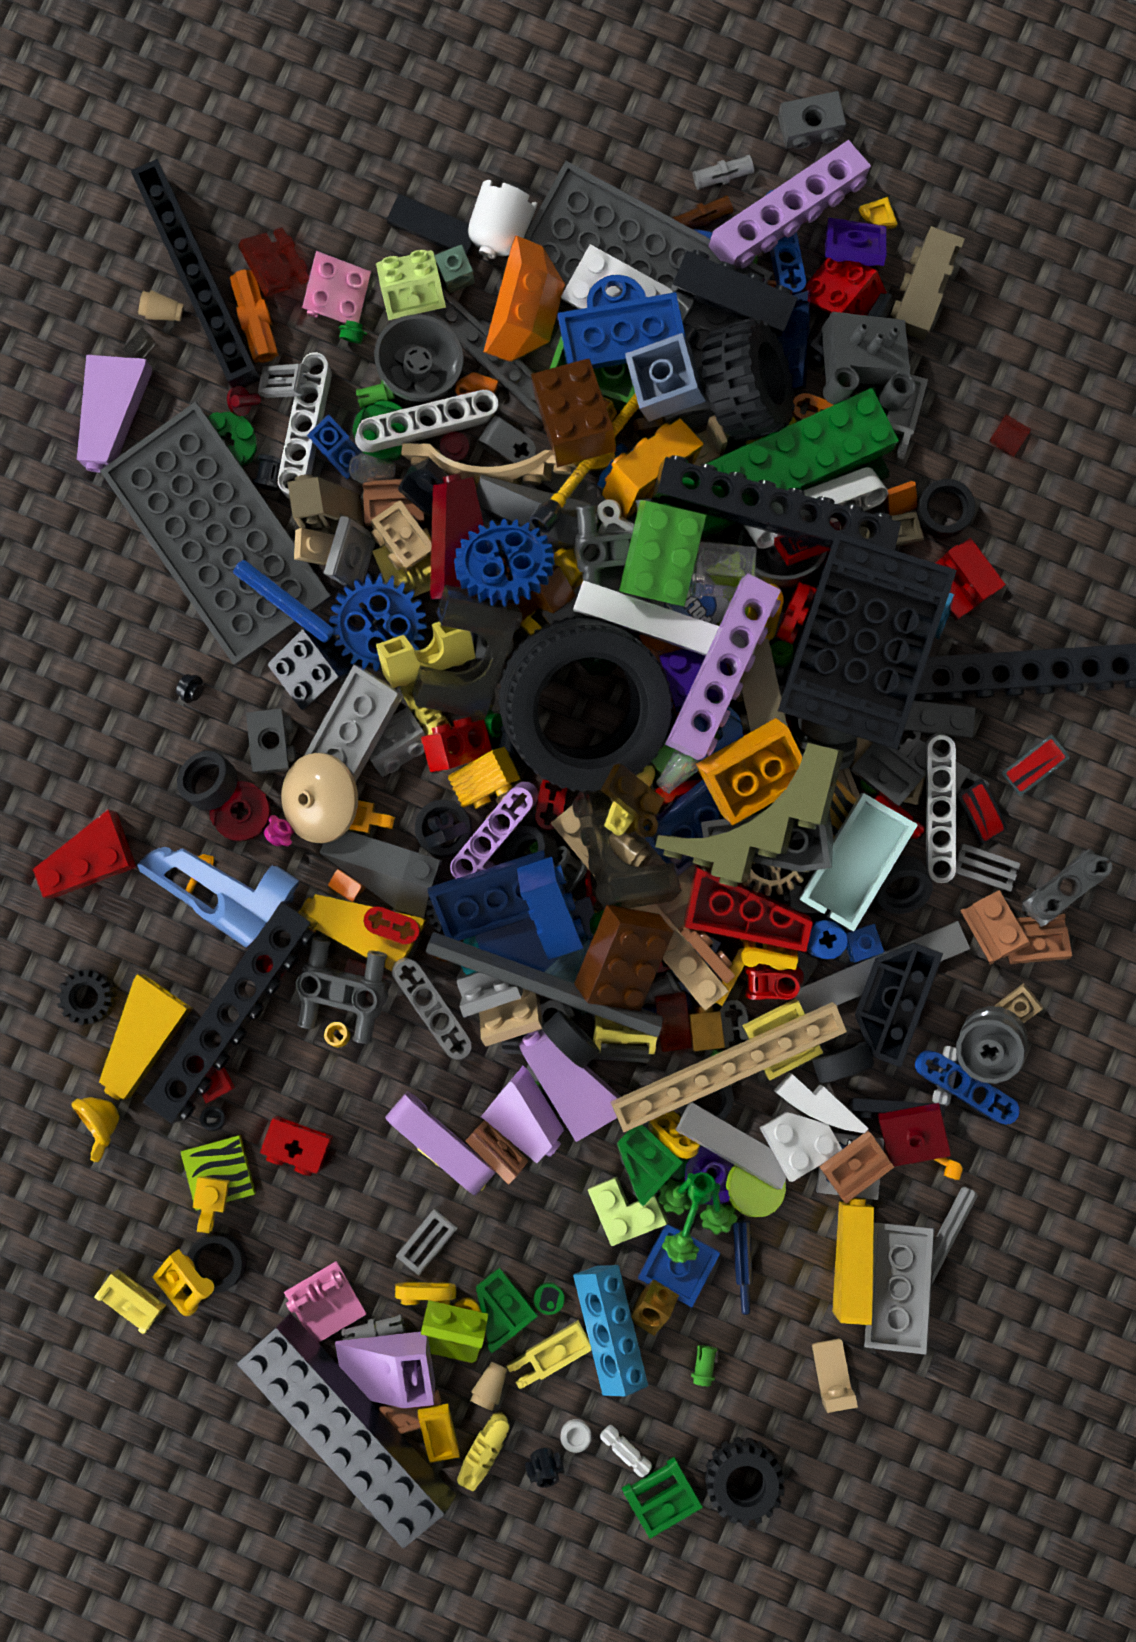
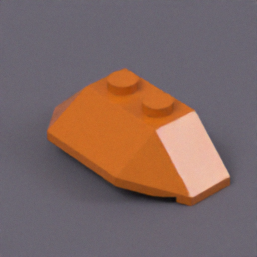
M515 236L484 347V353L512 362L550 342L565 283L543 246Z

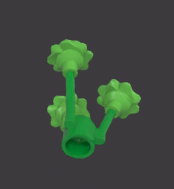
M700 1172L695 1175L689 1173L685 1182H676L673 1179H668L666 1184H663L659 1189L660 1195L657 1200L660 1204L664 1205L665 1212H674L677 1215H681L684 1210L690 1209L683 1231L674 1236L667 1235L665 1242L662 1244V1248L667 1251L668 1257L673 1262L684 1263L687 1260H695L697 1257L696 1254L699 1252V1248L694 1245L690 1230L699 1205L707 1203L713 1198V1205L707 1204L706 1210L700 1214V1218L703 1220L702 1227L711 1230L715 1235L721 1232H730L731 1226L737 1222V1216L734 1215L735 1208L725 1203L720 1204L719 1190L721 1186L715 1183L714 1178L707 1173Z

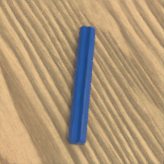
M242 560L236 565L233 573L323 643L331 639L335 630L247 561Z

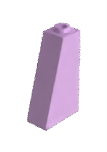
M86 355L77 460L86 467L87 471L101 473V469L119 457L152 374V367L146 359Z
M543 1029L528 1033L523 1037V1041L518 1043L523 1056L576 1142L617 1118L610 1102L621 1096L589 1067L580 1068L553 1044Z

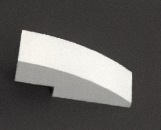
M789 1073L774 1089L778 1095L792 1106L823 1123L860 1133H865L868 1130L855 1115L822 1085H819L812 1093L793 1074Z

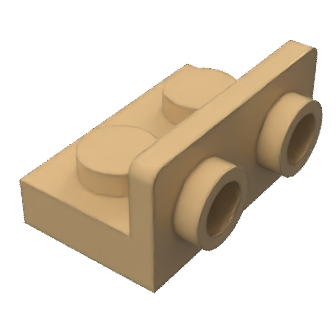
M401 500L371 520L373 530L370 533L380 547L385 545L391 553L388 555V558L396 570L402 568L407 575V571L411 572V567L431 554L432 542Z

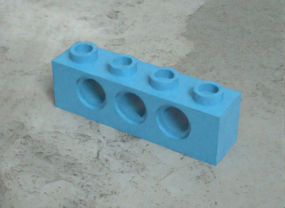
M619 1265L594 1266L574 1274L573 1277L602 1395L628 1396L648 1387Z

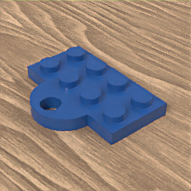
M610 275L598 280L588 293L587 308L558 313L567 364L590 358L593 369L626 364L625 353L683 333L685 336L676 292L646 297L641 285L634 279L624 275ZM611 286H617L622 290V294L618 297H611L606 293V290Z

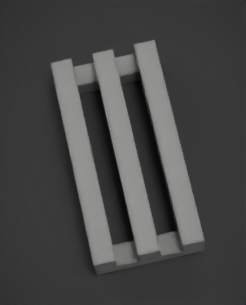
M302 363L263 366L257 393L264 398L303 396L304 390L300 388V385L306 384L307 378L302 376L303 373H308L309 367ZM294 374V377L268 379L269 375Z
M961 844L956 859L955 874L1011 892L1013 881L1017 876V869H1019L1021 863L966 844ZM967 852L1010 867V870L1008 872L964 857L965 853ZM964 863L1007 878L1006 882L1003 883L961 868V865Z
M434 1208L396 1257L419 1276L458 1226L450 1222L445 1215L443 1216L439 1210ZM436 1218L439 1221L411 1257H406L407 1251L432 1220ZM443 1226L447 1227L446 1233L421 1264L417 1266L414 1263L441 1228Z

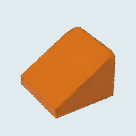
M915 481L887 489L888 495L883 502L889 515L903 514L917 507Z
M339 869L336 870L328 884L331 889L351 902L366 888Z

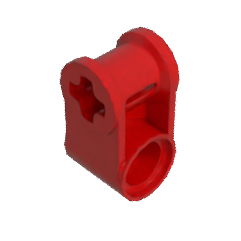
M760 963L754 967L744 966L745 973L748 974V989L745 992L746 997L749 999H793L799 993L804 982L803 971L798 966L796 970H777L770 965ZM782 978H791L795 985L787 986L783 983Z

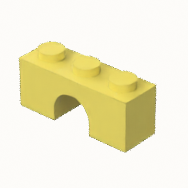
M460 615L431 624L433 639L424 649L414 650L404 635L376 644L383 675L392 688L406 686L417 679L433 676L439 671L453 666H460L466 661L475 659L476 655L470 628Z

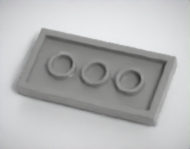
M353 665L305 755L326 753L335 756L348 767L356 783L404 695L362 667Z
M874 1222L872 1325H866L864 1347L928 1354L935 1228Z

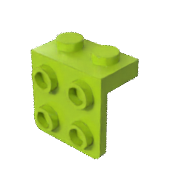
M428 1300L421 1335L428 1336L431 1354L473 1363L477 1360L479 1349L483 1345L488 1314Z

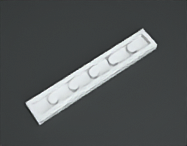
M584 580L573 611L704 656H706L719 628L717 625ZM733 634L732 641L734 645L738 648H744L745 642L742 636Z

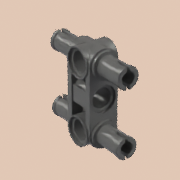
M643 498L635 500L637 504V512L640 500L655 503V500H652V498ZM595 505L576 506L579 534H576L573 553L577 559V568L579 572L583 573L584 581L602 586L600 570H603V567L626 564L633 530L600 534L596 528ZM594 544L596 554L592 559L586 560L583 550L587 545Z
M1091 848L1086 850L1045 885L1028 895L1022 901V911L1027 912L1025 915L1035 919L1041 927L1048 924L1080 896L1108 877L1112 871V863H1107L1108 858L1096 855ZM1064 879L1068 880L1072 885V891L1068 896L1064 895L1060 890V884Z
M314 937L312 939L309 962L305 963L302 974L296 980V989L299 993V999L302 1001L297 1025L305 1029L317 1028L319 1006L324 1004L355 1012L357 1021L353 1041L362 1044L372 1043L375 1018L379 1017L382 1006L388 999L386 984L382 979L387 954L381 951H368L365 975L359 976L329 968L327 966V959L331 940L324 937ZM311 977L316 979L318 983L317 989L312 986ZM366 991L373 995L374 1003L367 1000Z

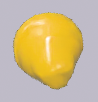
M93 1097L75 1099L71 1103L72 1108L95 1139L90 1160L99 1162L105 1148L110 1144V1136L119 1121L117 1108L112 1102Z

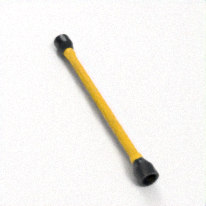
M683 323L685 337L692 349L700 339V335L693 326ZM636 394L631 397L622 411L613 420L614 437L617 436L619 431H621L630 417L639 408ZM600 456L581 461L558 493L554 494L550 500L538 506L530 517L531 523L536 528H539L544 533L551 531L559 520L561 509L566 504V500Z

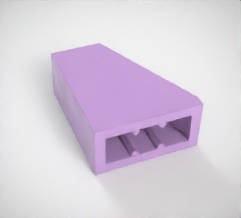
M522 1066L481 1117L534 1162L538 1163L545 1154L550 1158L558 1149L561 1143L557 1139L564 1129L530 1072Z

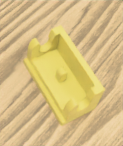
M595 1015L593 1042L600 1051L601 1043L647 1045L649 1047L648 1054H655L657 1036L654 1037Z
M119 1269L110 1274L94 1297L98 1301L105 1302L138 1327V1331L142 1334L148 1331L166 1306V1304Z

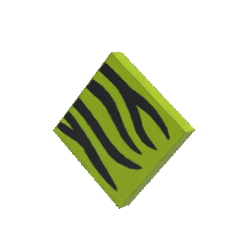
M241 1135L181 1151L193 1202L199 1176L229 1180L226 1202L256 1194Z

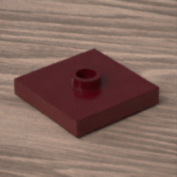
M939 1103L878 1114L888 1158L894 1167L951 1156Z

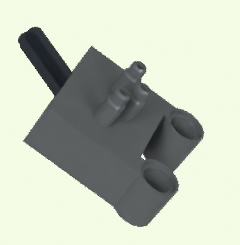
M881 293L867 316L832 312L823 325L822 340L826 375L823 395L829 403L835 405L848 399L858 384L885 386L879 394L881 405L893 412L900 410L915 391V381L910 375L905 320L887 318L895 303L892 294Z

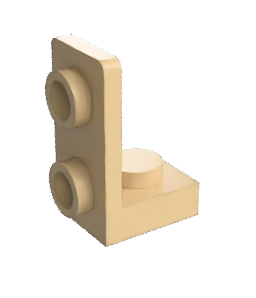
M713 415L708 419L706 430L696 435L704 445L694 465L700 466V464H706L724 456L728 442L727 438L730 436L723 431V426L718 424L716 416Z
M838 1338L813 1343L812 1350L822 1404L826 1412L858 1408L856 1395L851 1389L842 1340Z

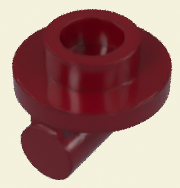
M242 386L231 388L227 394V405L236 416L247 415L251 410V406L259 405L261 402L258 393L249 394Z

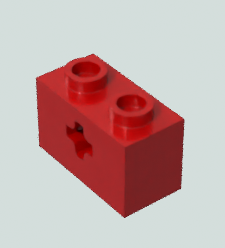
M276 1116L272 1118L260 1153L266 1155V1161L283 1166L285 1162L294 1165V1171L311 1176L312 1172L317 1174L321 1171L333 1136ZM297 1140L299 1141L298 1147L303 1149V1151L293 1154V1148L289 1144Z

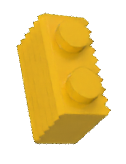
M505 747L492 750L448 775V779L451 781L450 784L453 786L461 806L465 808L474 805L475 809L492 802L490 796L495 793L498 797L508 793L513 788L512 784L520 780Z

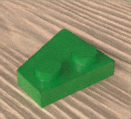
M643 1125L628 1130L617 1142L638 1202L644 1207L683 1162Z
M498 1267L476 1285L481 1312L488 1314L485 1331L489 1351L493 1353L538 1317V1313L501 1267Z

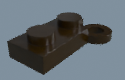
M621 763L615 764L601 791L636 818L634 828L639 836L643 838L654 836L658 829V822L654 815L658 813L664 798ZM644 820H647L649 823L647 831L643 828Z

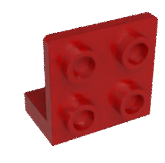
M827 258L803 289V292L807 290L811 292L812 306L829 314L841 312L866 316L881 293H887L877 270L859 262L848 260L838 262L831 258Z

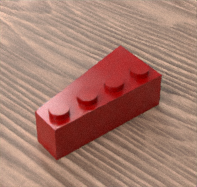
M698 864L695 865L684 917L685 928L803 952L807 951L813 924L809 915L763 893H757L742 883L738 882L737 887L719 883L720 877L711 875L712 869Z

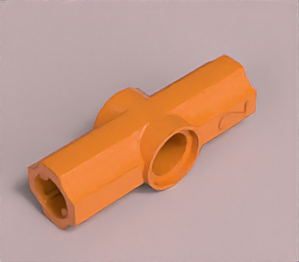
M244 269L237 271L230 276V280L238 305L236 312L243 333H246L253 361L255 363L272 361L275 357L279 356L278 349L270 327L272 326L269 310L265 299H262L254 270Z

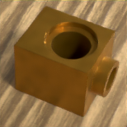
M713 1005L706 1011L702 1006L695 1007V1013L688 1014L693 1050L725 1048L721 1012L719 1010L713 1011Z
M653 1279L635 1302L631 1312L633 1323L655 1336L671 1317L679 1295Z

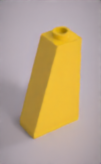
M315 894L313 899L308 897L301 908L303 912L318 922L314 929L366 958L368 957V951L371 950L386 953L387 958L384 968L392 971L393 965L399 959L407 958L415 942L408 945L401 944L368 931L364 926L363 920L367 910L372 908L371 906ZM378 912L376 916L371 915L370 921L374 922L373 928L375 929L379 925L389 927L391 922L382 918V912ZM402 914L416 920L420 925V930H423L427 920ZM407 922L405 926L395 924L393 928L402 933L401 938L406 940L407 936H413L415 932L411 929L410 922Z
M137 974L133 980L99 1083L105 1086L104 1092L116 1100L120 1098L124 1100L133 1095L193 1009L145 974Z
M854 1197L846 1204L839 1201L832 1312L840 1323L872 1325L874 1207L867 1204L864 1198Z

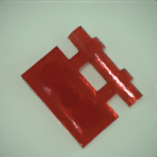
M283 227L277 228L273 232L277 240L276 242H271L267 233L241 239L238 245L265 297L291 289L293 285L291 277L296 276L300 284H305L309 281L310 276L306 271L308 267L304 259L299 258L294 249L295 243L292 237L287 236ZM284 253L289 264H283L279 257L280 254Z

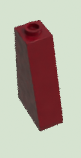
M461 473L443 477L444 483L433 485L431 599H445L468 592V588H461L460 580H457L454 559L457 557L455 550L461 548V539L469 540V531L478 534V525L484 526L473 477L462 479Z

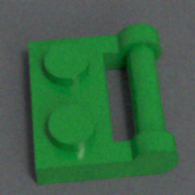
M675 1456L667 1460V1465L633 1485L628 1483L622 1487L626 1499L649 1539L703 1508L701 1501ZM674 1475L678 1483L646 1502H640L639 1495Z

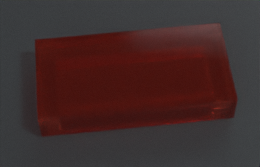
M685 992L655 996L657 1014L663 1016L662 1029L659 1033L662 1052L692 1048Z

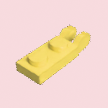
M577 1320L528 1349L525 1354L511 1361L506 1367L509 1372L520 1369L528 1362L532 1363L535 1370L521 1376L516 1381L518 1388L522 1389L539 1378L541 1380L590 1352L591 1346L588 1335L580 1321Z

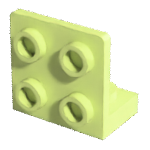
M416 250L410 255L403 257L389 256L376 263L388 320L446 308L432 250Z

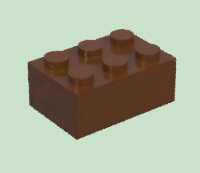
M590 358L531 374L535 399L557 468L616 452L614 429Z
M606 905L574 985L589 1004L641 1011L674 931L660 914Z

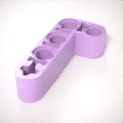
M521 782L513 787L454 857L450 870L456 879L495 866L489 859L538 801L539 793L533 784ZM524 793L527 797L516 809L512 805L518 800L520 794ZM498 814L506 815L510 820V826L501 825L498 822ZM479 837L488 838L491 842V848L482 847ZM461 859H468L473 865V870L464 869Z
M406 1091L385 1117L386 1120L461 1186L476 1196L496 1172L475 1151L427 1111L428 1108L411 1092Z

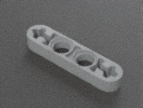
M410 958L399 959L392 968L394 980L444 1052L455 1060L465 1058L471 1051L469 1037L421 967ZM404 965L408 968H414L411 971V975L417 982L421 978L423 979L422 982L415 984L410 991L407 990L408 987L412 986L410 981L406 977H399L403 973L401 968ZM421 989H429L431 992V1000L425 1005H420L415 1000L416 993ZM438 1013H445L448 1017V1023L442 1029H436L432 1024L433 1017ZM451 1032L458 1041L464 1040L461 1043L462 1049L460 1051L455 1049L450 1051L453 1043L446 1034Z

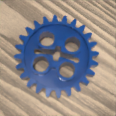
M502 519L501 525L496 526L492 520L490 521V528L486 529L484 526L478 525V534L469 531V540L461 539V548L455 550L457 557L454 559L457 580H460L462 589L468 588V595L470 597L478 594L479 602L484 601L488 597L492 606L496 603L497 599L502 600L503 606L507 605L508 599H513L516 604H519L520 596L530 600V591L540 594V584H549L548 576L553 575V566L555 565L552 544H548L547 535L540 536L539 528L531 531L530 523L527 522L522 527H519L517 519L513 521L512 525H507L506 519ZM497 543H500L502 545L504 551V558L507 567L510 570V576L512 581L507 580L503 560L499 556V549Z
M379 573L377 581H373L370 574H367L364 584L358 578H355V589L346 584L344 590L347 596L338 594L336 597L342 605L335 604L331 608L333 612L338 614L331 616L329 619L330 623L337 624L334 627L333 635L340 636L335 641V646L344 644L345 648L341 655L345 656L351 652L353 654L351 663L354 664L358 659L363 660V669L367 667L369 662L373 663L374 671H377L380 665L377 649L370 645L369 640L371 638L380 637L384 641L390 640L386 631L393 637L404 635L414 650L420 649V645L415 640H424L425 635L418 631L427 628V623L419 620L426 616V610H417L422 604V599L412 600L415 589L405 592L406 582L403 581L398 586L394 585L395 577L393 575L388 582H384L382 573ZM375 595H381L387 600V605L383 608H377L372 604L371 598ZM363 602L370 613L361 608L359 603ZM360 615L365 620V625L354 627L351 625L349 617ZM400 617L406 620L408 626L404 630H397L392 626L391 621L394 618ZM374 618L376 620L383 618V627L380 625L374 627L372 625Z

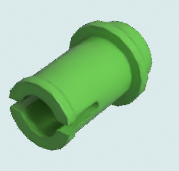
M382 380L381 384L356 389L357 397L361 398L357 399L360 408L372 405L377 401L390 402V400L395 399V394L384 385Z
M698 1345L695 1372L691 1373V1377L694 1378L693 1383L696 1385L711 1386L712 1381H715L713 1369L717 1348Z

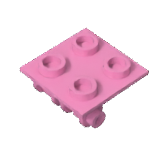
M316 251L302 308L307 310V315L310 317L318 318L320 314L345 323L346 320L359 323L371 271Z
M337 1261L284 1292L288 1299L286 1305L289 1311L296 1313L303 1327L318 1343L367 1314Z

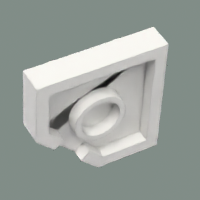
M789 1112L783 1113L759 1127L789 1182L795 1181L825 1163L842 1150L828 1124Z

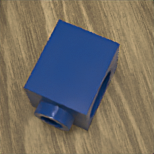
M868 924L855 929V931L845 932L848 940L846 950L850 962H858L885 953L875 924Z

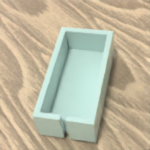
M861 793L833 839L832 868L815 870L799 899L825 914L827 908L830 909L828 914L830 918L855 931L918 824L865 793Z

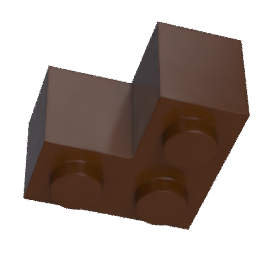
M553 566V575L548 576L549 584H540V594L530 591V600L520 596L519 604H516L513 599H508L507 605L503 606L502 600L497 599L493 606L501 620L517 626L538 608L554 614L573 599L576 594L561 567ZM510 573L506 575L507 580L512 581Z

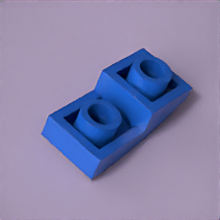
M329 414L307 434L314 445L345 479H348L368 460Z

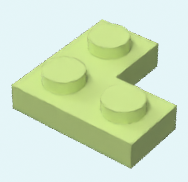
M617 1177L588 1189L611 1246L665 1226L668 1223L663 1208L657 1200V1194H654L644 1207L638 1201L628 1204Z

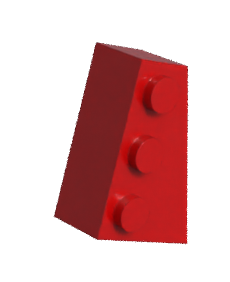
M108 809L37 865L33 871L42 897L53 899L137 867L116 811Z

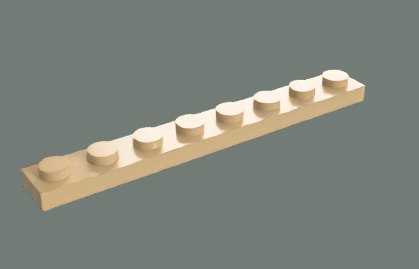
M574 804L551 822L552 826L619 907L657 913L662 916L674 931L663 960L705 1011L729 992Z
M831 1002L610 1103L623 1132H626L847 1031L836 1004Z

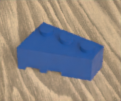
M549 857L517 868L520 894L523 900L527 901L530 909L528 911L532 921L534 920L538 937L548 960L583 949L581 937L586 936L581 919L575 920L572 911L576 910V905L571 892L565 893L562 884L567 883L562 866L555 867L553 858Z

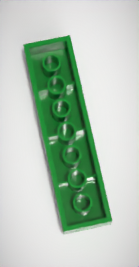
M870 388L791 424L779 432L767 435L706 464L717 467L719 472L727 474L730 472L742 473L747 476L748 480L755 482L759 480L771 481L776 484L777 488L784 490L795 488L804 491L890 453L899 440L873 388ZM682 478L683 485L687 489L693 490L696 488L695 482L691 478ZM712 486L715 496L719 498L725 497V492L720 486ZM742 494L743 502L748 506H754L753 498L749 494ZM655 501V503H658V504L667 505V506H671V507H675V508H679V509H683V510H688V509H684V508H681V507H677V506H673V505H670V504H666V503H662V502H659V501ZM706 515L701 539L736 523Z

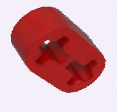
M543 779L539 791L535 820L541 829L552 831L555 828L551 823L550 825H545V821L540 818V815L547 812L548 804L554 805L553 815L560 816L564 812L567 788L556 792L555 801L549 800L550 790L545 789L546 784L551 783Z
M377 906L367 910L364 915V926L373 934L407 945L417 941L420 936V925L416 920L408 916ZM378 912H382V918L390 921V926L379 925L377 929L373 928L374 922L370 921L371 915L376 916ZM407 922H410L411 929L415 932L413 936H407L406 940L401 938L402 933L393 928L395 924L405 926Z

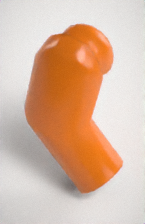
M472 372L457 381L455 393L459 396L479 390H489L495 394L499 381Z

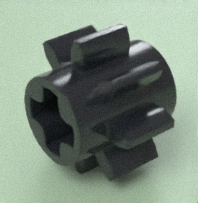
M540 1448L533 1451L530 1455L531 1462L525 1463L530 1483L536 1482L540 1488H547L559 1482L558 1474L565 1473L562 1458H560L558 1452L553 1454L550 1448Z

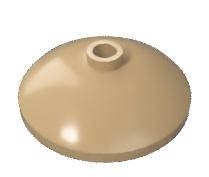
M326 753L305 755L290 767L284 778L281 793L282 808L285 818L293 831L304 840L312 843L335 841L348 831L357 813L358 792L354 777L348 767L335 756Z

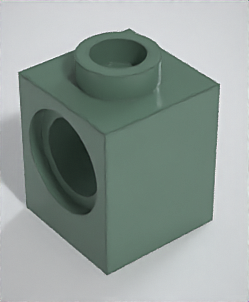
M462 244L434 255L438 272L449 294L475 283L473 270Z

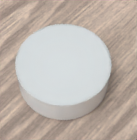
M572 1419L566 1422L561 1430L562 1445L573 1453L584 1451L591 1442V1430L587 1423L580 1419Z

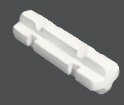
M945 1046L942 1055L956 1063L958 1061L956 1048ZM957 1071L949 1076V1085L952 1088ZM938 1087L937 1090H934L932 1101L948 1106L951 1094Z
M608 1425L600 1434L601 1440L607 1446L611 1445L612 1450L629 1467L633 1466V1471L639 1477L643 1478L652 1468L651 1462L646 1457H641L640 1452L624 1436L620 1437L619 1431L616 1428Z

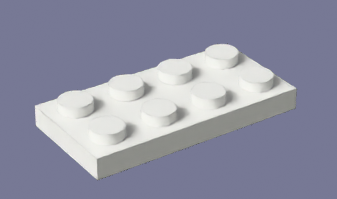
M590 244L565 288L561 299L578 309L587 308V297L592 286L598 280L610 275H624L634 279L641 285L646 297L674 293V291ZM611 286L607 288L606 293L611 297H618L622 294V290L617 286ZM676 293L683 323L693 306V301Z

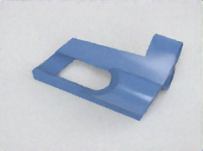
M169 847L157 848L146 854L137 864L141 873L191 906L203 919L245 948L256 939L281 901H290L292 903L295 897L293 893L300 883L298 879L279 866L272 865L261 879L256 890H253L183 848L177 851H173ZM174 867L179 868L217 894V906L212 909L165 877L164 874Z

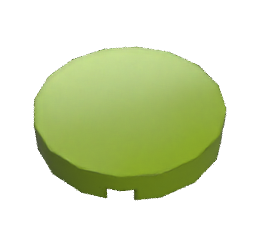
M734 1165L729 1171L726 1188L729 1192V1200L732 1206L741 1214L749 1217H766L775 1212L782 1204L786 1193V1181L782 1189H776Z

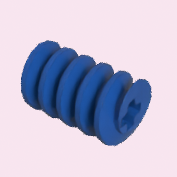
M830 920L815 921L812 924L807 952L813 957L834 959L840 956L846 949L848 942L847 934L836 922ZM823 935H828L829 940L825 944H820L819 939L823 938Z

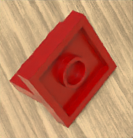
M971 537L959 546L956 545L950 549L941 559L935 562L936 564L957 570L949 592L954 594L950 614L955 621L1006 585Z

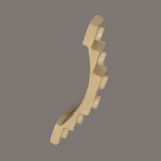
M402 443L401 452L402 456L411 461V465L430 458L448 475L461 473L462 479L473 477L476 489L481 475L522 485V479L523 483L540 485L541 480L551 481L552 469L554 473L568 475L571 474V470H575L581 463L579 461L557 468L552 450H544L531 458L517 463L494 467L471 466L455 462L441 455L440 451L431 444Z

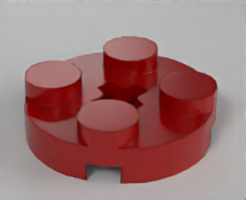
M798 583L775 637L791 645L793 644L799 630L798 627H795V624H803L809 610L804 604L810 605L816 588Z

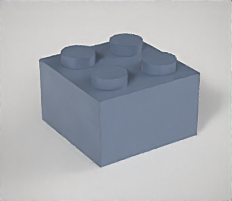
M683 333L625 353L639 409L648 422L706 402L693 352Z

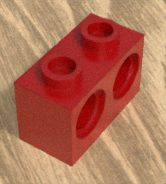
M471 716L453 721V727H450L449 723L431 728V734L422 736L421 739L430 772L461 766L492 751L484 719L472 721Z

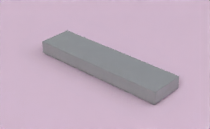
M688 1103L675 1131L770 1186L782 1189L787 1177L771 1148L694 1103Z

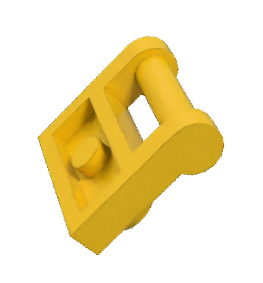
M740 939L744 946L742 962L745 966L754 967L760 963L770 965L777 970H796L798 963L797 950L764 943L762 949L757 948L754 941Z
M179 1249L165 1260L152 1277L184 1316L193 1315L198 1309L200 1301L208 1298L214 1291L213 1282L208 1278H202L195 1270L193 1261L187 1255H183ZM187 1285L192 1290L190 1296H186L183 1292Z

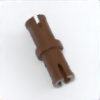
M725 195L705 205L699 203L695 205V209L672 218L691 229L701 225L706 227L710 225L711 221L727 214H732L733 207L728 195Z

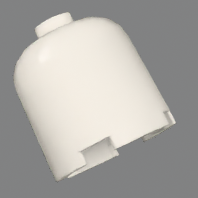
M491 180L483 181L469 222L468 234L472 242L480 248L479 253L481 255L495 259L496 256H509L515 236L524 238L535 213L537 202L529 203L530 195L514 186L503 183L502 187L498 188L492 186L493 182Z

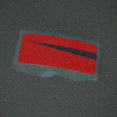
M1050 734L1001 773L1018 795L1021 796L1067 761L1070 756L1056 738Z

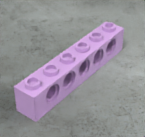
M849 140L715 229L708 247L720 261L733 264L737 268L747 267L755 259L756 255L762 251L767 253L773 249L778 240L784 236L789 238L794 235L806 221L811 223L816 220L825 208L838 205L850 191L855 193L860 190L867 182L866 176L871 165Z
M747 574L740 580L665 745L698 761L706 755L710 756L718 741V739L714 738L718 727L723 728L730 716L731 711L727 710L731 699H737L743 687V683L739 682L743 672L748 673L755 661L756 656L752 654L756 644H762L767 635L768 628L764 626L769 616L773 618L780 606L781 601L777 599L781 591L780 589L750 574ZM745 607H751L756 611L757 620L747 618ZM733 634L742 636L745 642L744 648H738L734 645L732 641ZM724 661L730 664L732 667L731 676H726L720 671V662ZM708 689L717 691L720 697L718 704L711 703L708 700ZM695 717H702L706 721L707 729L705 732L695 728Z

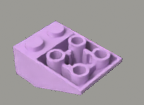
M421 1332L335 1341L339 1367L370 1401L400 1408L434 1405L435 1377L428 1336L421 1335Z

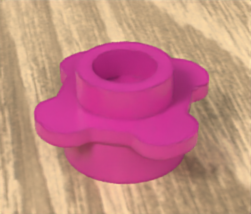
M271 815L268 818L270 824L264 830L266 839L274 846H289L292 843L290 838L294 834L293 829L286 820L279 819L276 815Z

